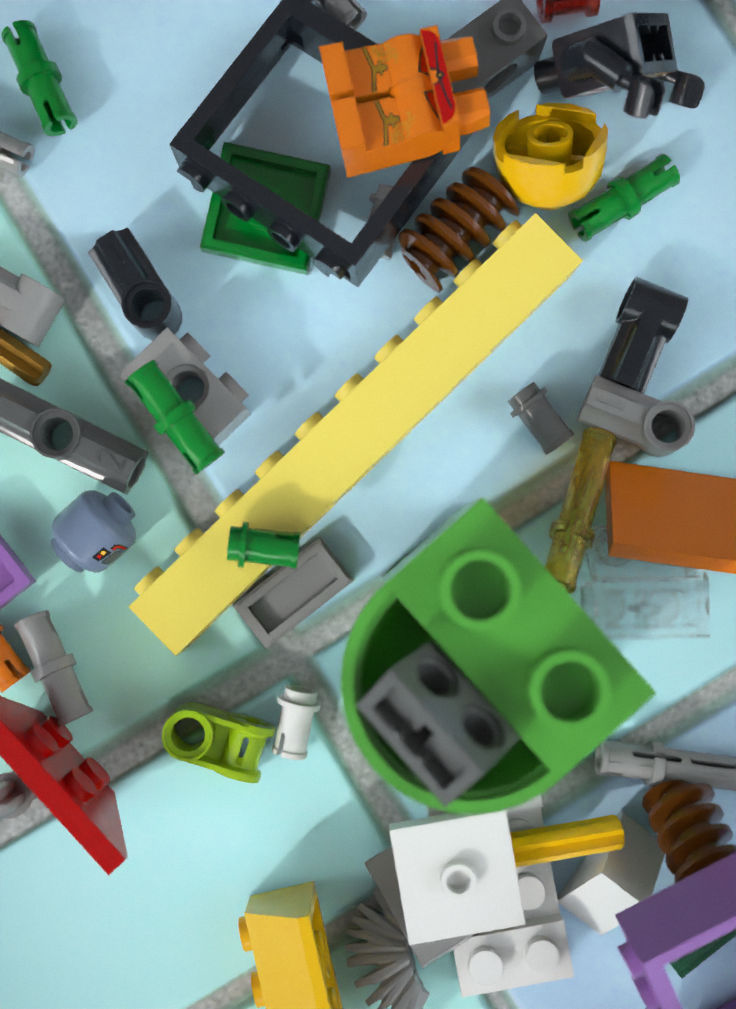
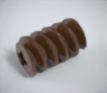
M472 166L467 168L462 173V183L454 182L446 188L447 199L440 197L434 199L430 204L432 215L421 213L415 218L414 225L416 231L406 228L399 233L398 240L402 248L401 252L404 260L427 286L438 293L443 290L437 276L440 270L454 278L459 274L452 259L455 255L467 262H471L475 259L468 244L471 240L483 247H488L491 241L484 228L489 225L502 232L507 227L500 214L503 209L511 215L519 217L517 204L508 190L495 177L480 168Z
M671 780L648 789L642 798V807L649 814V824L657 834L658 846L666 854L665 863L667 868L675 875L674 884L736 852V845L727 844L734 835L732 829L727 824L719 823L724 816L722 808L719 804L710 803L713 801L715 793L709 784H691L684 780Z

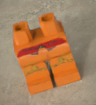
M434 25L421 28L420 35L401 34L390 38L382 44L346 51L344 50L343 42L319 46L347 178L423 159L440 151L443 152V155L460 151V136L490 127V107L484 87L453 93L451 85L452 82L478 77L477 54L472 36L441 41L438 27Z

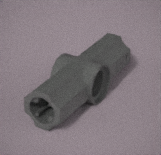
M0 378L1 433L35 449L41 455L55 459L127 495L145 467L148 451ZM69 422L73 429L72 441L66 448L57 450L52 443L53 431L59 424Z

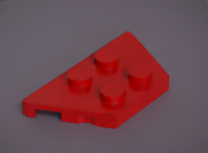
M0 696V756L109 876L128 858L116 795L108 785L110 783L109 775L93 758H83L70 743L73 740L72 734L65 725L59 727L56 717L49 716L47 718L40 710Z

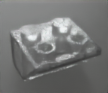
M579 525L581 608L609 640L711 639L709 578L706 570L608 556L607 525Z

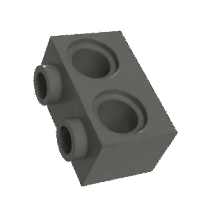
M433 639L391 668L357 704L362 713L445 808L482 776L521 738Z

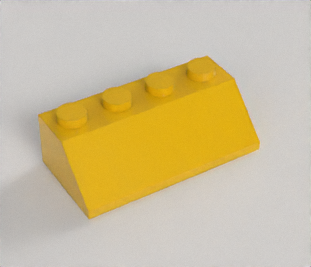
M306 882L251 895L244 912L245 916H241L238 919V927L243 950L245 952L253 950L257 971L251 973V987L256 1007L265 1006L266 1009H343L315 882Z

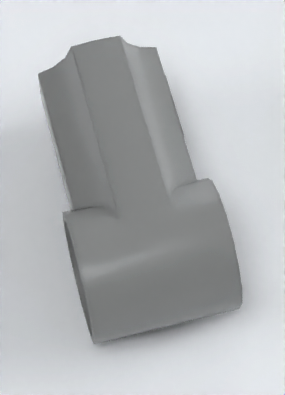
M0 266V326L39 347L66 299L24 274L18 277Z
M598 375L592 381L576 420L635 444L648 455L656 457L667 456L681 449L689 443L695 431L694 416L688 407L680 402L671 400L661 401ZM654 417H667L674 423L676 437L672 443L661 442L654 436L651 428Z

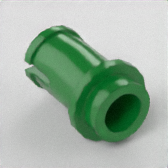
M243 521L242 527H230L227 560L238 561L239 568H244L245 562L297 569L301 532L295 531L293 533L249 528V522Z

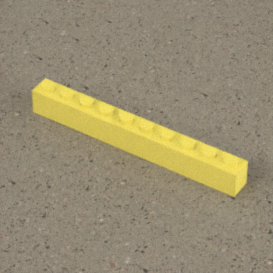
M537 213L524 225H521L517 220L510 223L492 243L498 249L483 264L478 258L472 260L453 280L458 288L444 302L436 296L415 316L414 321L419 326L405 340L397 334L378 351L374 358L379 365L364 379L359 373L352 376L334 395L339 403L325 417L316 412L299 427L294 435L300 441L285 456L277 450L257 468L255 474L260 480L245 494L239 489L232 492L215 509L214 512L220 518L205 533L198 527L177 545L174 551L180 557L165 572L157 566L135 586L134 590L140 596L128 607L175 656L184 652L273 566L245 562L244 568H239L238 561H228L227 550L231 526L242 527L243 521L249 522V528L293 533L298 531L301 532V539L574 274L583 260Z

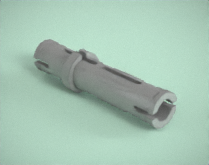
M605 739L595 749L594 767L596 774L600 776L611 775L643 779L645 785L653 787L662 782L684 780L691 784H709L714 789L736 791V757L665 748L662 742L651 740L646 745H637Z

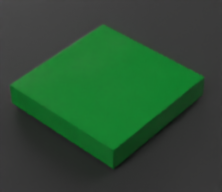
M224 142L220 158L320 222L331 174L330 165ZM212 192L200 244L202 252L308 275L311 256L298 248L294 252L284 249L269 236L267 227L253 218L249 222L237 218L223 205L222 198Z

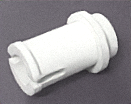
M286 685L284 694L278 695L277 703L282 707L275 743L271 751L273 754H281L280 757L292 760L306 759L314 712L320 711L321 703L317 701V690L300 685Z

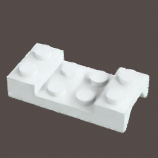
M541 794L530 801L506 809L510 833L544 827L541 807H543ZM427 806L429 817L454 813ZM551 862L516 868L526 925L471 934V939L453 949L462 998L574 977L564 919L559 910Z

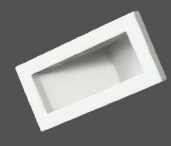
M620 811L617 817L623 826L625 846L620 850L587 855L557 895L559 904L600 935L619 925L615 917L616 913L653 894L665 854L658 846L657 837L623 811Z

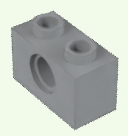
M167 327L118 374L125 381L137 369L151 360H156L159 364L158 367L177 392L184 380L193 377L202 379L204 392L202 397L194 403L198 408L194 414L218 445L224 442L251 415L250 411L242 404L249 394L227 372L218 379L203 364L211 356L188 332L179 340Z

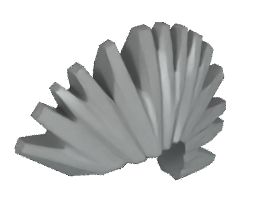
M376 887L372 891L383 913L361 902L357 909L366 917L352 915L350 921L362 929H347V935L366 941L345 944V951L357 952V954L346 959L348 967L376 964L378 967L356 980L354 985L356 988H360L366 985L381 983L365 1000L368 1007L381 1000L378 1009H387L390 1005L392 1006L391 1009H423L430 993L425 989L419 977L413 952L379 889Z

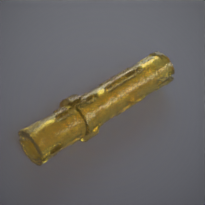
M591 427L583 430L582 441L572 475L569 479L559 519L551 523L548 534L552 539V544L545 568L568 594L575 592L577 587L576 581L585 549L591 548L596 534L591 528L600 495L603 491L612 452L617 443V438L613 433L601 428Z

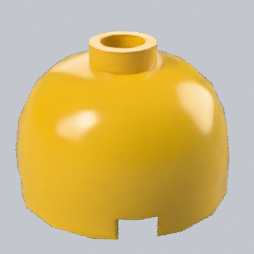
M570 103L537 104L536 115L526 116L522 119H519V110L512 112L497 124L493 135V157L500 182L517 201L535 208L556 210L584 198L601 178L607 153L608 128L605 123L602 128L596 124V113L590 109Z

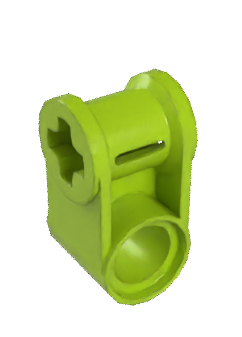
M188 702L175 709L167 719L162 729L161 739L169 755L179 761L214 770L216 773L233 780L245 783H258L262 775L258 769L267 738L274 736L276 727L267 721L250 715L228 712L200 702ZM184 718H193L199 721L204 728L205 738L197 743L183 741L177 734V722ZM248 738L249 742L243 757H240L239 752L243 739Z

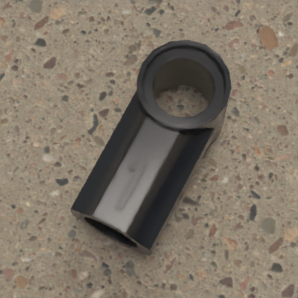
M128 227L118 231L112 230L97 239L94 247L88 254L121 305L125 318L145 338L152 341L167 327L176 334L182 324L180 305L165 286L132 231ZM153 301L164 302V309L157 319L152 321H143L141 319L142 311L148 303Z
M636 276L628 287L617 312L615 322L619 325L598 376L644 394L664 344L672 339L681 323L687 308L688 297Z

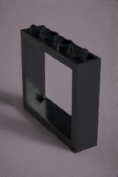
M281 0L169 145L179 166L177 172L190 180L195 190L204 192L206 189H209L222 198L223 205L237 218L245 222H249L253 218L267 227L269 236L284 249L294 252L296 248L300 249L314 258V265L325 276L329 277L332 274L340 280L344 278L359 288L459 151L444 155L440 151L435 155L412 161L352 243L209 151L291 45H294L321 63L322 58L319 46L343 42L344 50L346 51L377 45L374 41L308 0ZM473 133L460 136V150Z

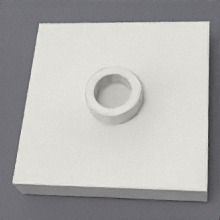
M506 809L483 814L448 813L389 824L409 945L526 925Z

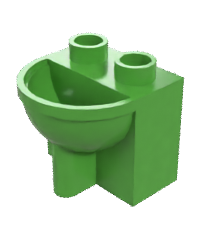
M483 497L461 506L382 577L384 584L364 605L353 624L345 647L341 670V694L346 720L354 741L372 768L392 787L414 801L439 810L462 814H483L509 809L544 793L561 780L657 693ZM432 639L521 737L482 776L446 808L357 707V704L391 668Z

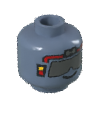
M96 490L84 491L53 520L52 532L54 538L51 540L52 548L61 561L76 572L81 573L85 570L94 573L102 572L108 569L134 545L136 531L131 520L136 516L129 503L115 492H111L106 496Z

